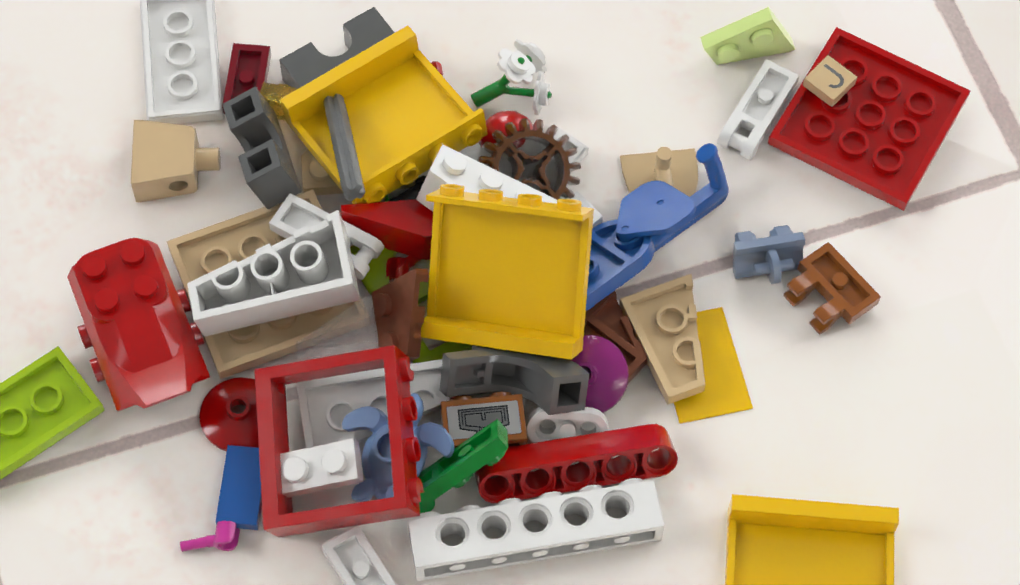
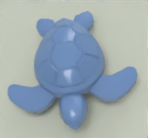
M413 393L411 396L415 399L418 412L417 420L413 421V432L419 441L421 450L420 461L416 462L418 477L425 466L428 446L435 448L444 457L450 458L454 452V442L447 430L439 424L428 422L417 426L422 418L424 405L421 397L417 393ZM371 406L355 409L345 416L342 428L348 432L370 430L373 434L367 439L362 452V469L365 480L353 488L352 499L356 502L369 501L373 495L377 499L394 497L388 417L380 409Z

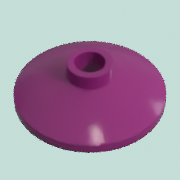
M585 335L583 338V350L572 361L582 368L588 367L591 370L585 407L595 408L605 413L621 400L626 391L629 378L628 365L624 355L615 344L599 336Z

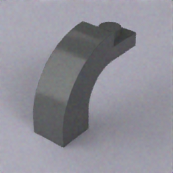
M472 345V349L468 351L443 353L439 390L446 397L485 392L522 394V397L537 404L548 415L585 410L589 373L570 359Z

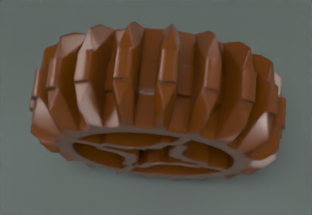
M523 118L519 122V131H517L512 122L505 124L507 137L499 130H495L492 133L493 139L498 143L497 146L491 142L483 144V149L490 153L491 157L480 156L477 159L478 162L499 171L500 159L503 152H505L508 156L507 160L512 166L511 178L518 180L522 176L521 173L525 170L522 161H525L526 165L542 159L532 172L536 177L535 180L532 181V177L519 180V182L556 200L560 199V196L565 199L574 198V192L566 186L567 184L578 185L580 183L578 177L570 176V171L580 169L581 164L579 162L569 163L568 157L575 155L577 149L574 147L565 151L562 145L568 142V135L565 134L557 140L553 138L557 132V126L551 125L543 133V120L538 119L533 124V129L530 130L528 119ZM517 140H533L543 144L546 148L537 155L531 156L527 155L522 149L518 150L513 142ZM554 156L557 163L558 176L555 187L552 189L550 186L551 182L546 177L545 169Z

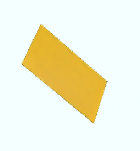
M719 307L697 312L696 322L698 339L701 345L705 388L704 392L674 402L680 424L753 409L723 308Z

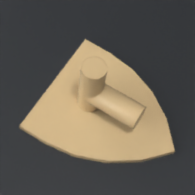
M661 147L657 152L620 155L622 174L629 193L650 181L666 182L689 197L696 192L698 164L695 148L671 150L668 147Z

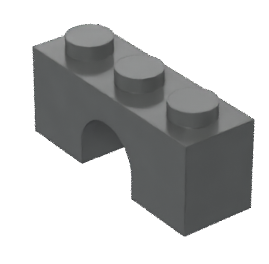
M373 7L343 24L345 46L348 48L344 54L326 56L320 53L313 43L310 42L279 59L282 80L290 91L293 92L395 32L376 8Z
M254 87L223 103L229 128L245 152L238 157L246 184L263 205L270 209L284 202L290 193L293 195L301 193L302 191L277 114L259 90Z

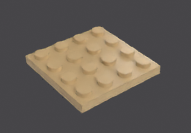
M314 190L296 195L322 209ZM283 202L270 209L262 207L166 241L189 302L190 297L187 283L234 260L240 262L256 254V249L269 243L272 246L286 239L271 231L269 222ZM362 300L205 336L204 340L221 380L370 325V320Z

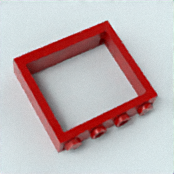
M391 345L255 369L263 530L277 537H285L420 516V493H423L424 490L421 479L417 477L416 462L420 461L421 450L419 441L413 432V421H416L418 416L415 399L410 394V381L414 380V371L410 369V357L398 347ZM384 368L394 497L293 513L292 497L288 498L282 494L280 454L289 452L285 385Z

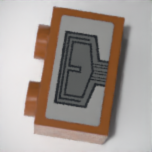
M496 392L489 397L473 399L470 396L461 395L452 397L449 401H441L442 427L450 434L454 442V448L496 419L508 431V447L527 444L522 394L512 395L509 392Z

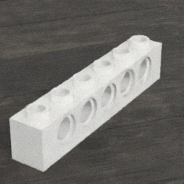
M631 478L622 481L618 486L603 488L601 485H589L581 488L576 493L564 495L561 492L553 491L540 495L538 499L521 501L518 498H509L500 501L497 506L481 508L478 505H467L457 509L454 513L440 515L438 512L421 513L420 516H416L415 519L408 520V531L416 580L422 581L661 541L664 521L655 481ZM616 507L624 510L627 515L623 518L615 519L610 517L606 511ZM572 514H578L584 517L586 522L575 526L569 524L565 518ZM530 521H539L546 528L540 532H531L524 525ZM494 527L501 529L505 534L499 539H489L483 533L485 530ZM450 534H456L463 538V542L457 546H448L442 540Z

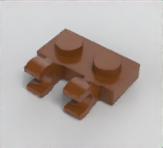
M829 242L799 262L797 270L801 275L793 278L787 284L790 290L783 294L793 307L801 303L814 289L825 298L827 303L821 305L813 312L815 318L809 322L819 335L828 330L841 316L850 325L875 307L881 298L872 286Z

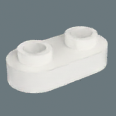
M538 407L529 415L527 422V434L532 443L609 431L605 415L601 411L590 407H585V410L554 415H548L543 409ZM548 419L552 420L555 425L552 428H544L540 423ZM585 422H592L595 428L586 431L581 428V425Z

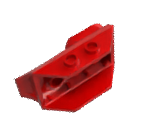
M140 238L125 239L83 255L72 266L67 278L84 324L77 326L85 349L94 348L97 358L89 360L97 382L106 380L117 412L134 405H138L143 409L188 393L191 391L194 383L210 378L198 347L205 344L201 331L195 322L190 324L185 314L191 311L188 298L184 289L176 291L158 244Z

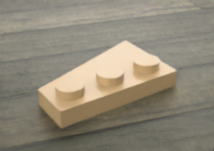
M692 273L620 298L619 306L624 316L627 315L630 320L635 338L640 341L648 357L647 365L667 405L704 392L705 388L701 345L698 339L696 304L694 305Z

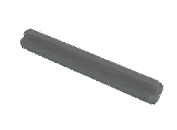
M336 93L333 97L327 96L323 103L341 188L345 199L353 201L355 198L361 199L364 196L365 188L346 104L344 103L343 96Z

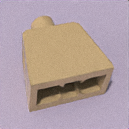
M134 120L131 186L136 202L195 193L198 190L199 171H220V148H199L196 129L192 126Z

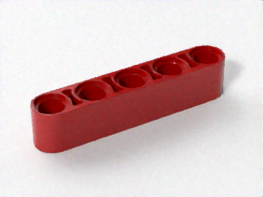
M647 424L508 447L505 455L497 463L491 466L484 465L474 472L480 496L489 503H499L509 498L522 500L539 497L544 493L553 491L561 493L576 491L589 485L606 486L619 484L631 478L643 480L661 477L674 470L677 465L678 456L668 431L661 425Z

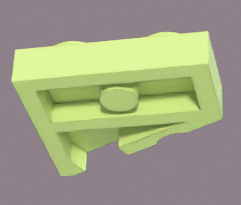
M769 7L700 37L704 50L716 65L795 50L791 36Z

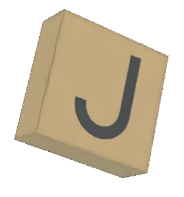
M828 55L804 78L803 86L833 107L855 85L857 76Z

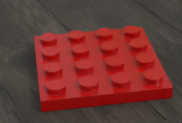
M836 27L808 74L829 55L857 76L855 85L831 107L805 88L802 82L771 132L768 144L904 211L965 105L971 90Z

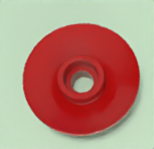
M238 377L225 380L212 388L201 404L199 418L202 431L214 446L227 452L228 445L259 448L255 379ZM237 405H244L246 407L239 414L231 411Z

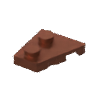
M415 268L371 292L372 311L375 315L379 339L378 347L395 345L410 357V362L420 357L421 327L424 323L425 306H418L420 282H428L429 280L428 269Z

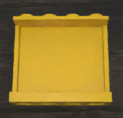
M408 25L280 99L286 123L342 190L323 101L327 96L333 97L336 93L343 96L365 188L364 196L361 199L355 198L351 201L352 204L380 202L386 195L399 187L412 183L419 175L431 168L442 144L459 152L467 146L477 144L482 137L487 135L484 110L480 108L474 112L419 50L417 36Z
M442 184L440 189L427 194L426 201L434 202L427 316L424 317V323L421 327V337L570 360L577 356L583 350L594 208L581 207L582 202L575 199H558L557 204L542 202V196L535 194H519L518 199L503 197V191L496 189H480L479 194L464 192V186L457 184Z
M732 494L727 517L725 585H894V533L899 525V508Z

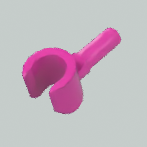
M219 521L216 526L215 535L181 541V551L204 547H215L223 551H232L238 545L240 529L236 528L235 522Z

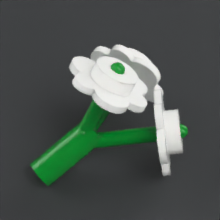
M516 39L514 41L516 51L512 52L509 49L503 48L498 53L500 60L497 66L501 71L505 72L502 78L471 94V98L478 108L503 94L533 97L534 114L539 115L542 106H548L549 98L552 97L550 84L545 83L544 73L547 71L545 55L536 44L532 42L524 43ZM538 72L534 89L508 86L510 82L519 84L522 81L525 84H530L533 80L532 75Z

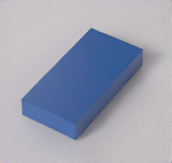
M228 445L216 514V525L219 521H232L236 523V528L258 530L262 507L259 448Z

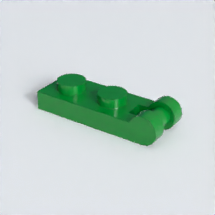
M498 419L454 448L453 455L450 458L443 456L420 473L418 477L421 479L424 490L423 493H420V514L431 512L435 507V499L453 487L457 489L464 486L472 478L474 472L484 465L491 466L497 463L505 455L506 450H508V431Z

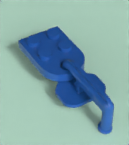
M705 144L697 151L696 158L700 163L704 164L709 183L692 196H687L666 182L650 181L642 184L621 200L618 219L601 223L592 228L586 311L645 269L651 262L654 252L726 200L729 187L722 162L718 155V149L714 144Z

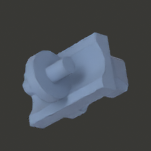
M788 225L774 227L769 232V237L756 239L755 234L751 231L736 233L733 245V273L735 279L767 274L772 285L781 283L782 272L797 269L799 262L803 260V248L805 245L803 232L793 233Z

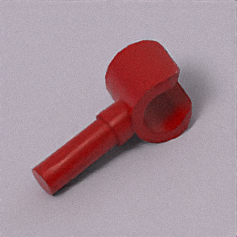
M412 256L389 258L386 263V278L388 276L389 280L399 278L410 272V268L422 259Z

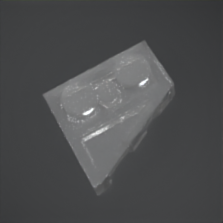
M372 296L363 297L296 342L298 362L379 348Z

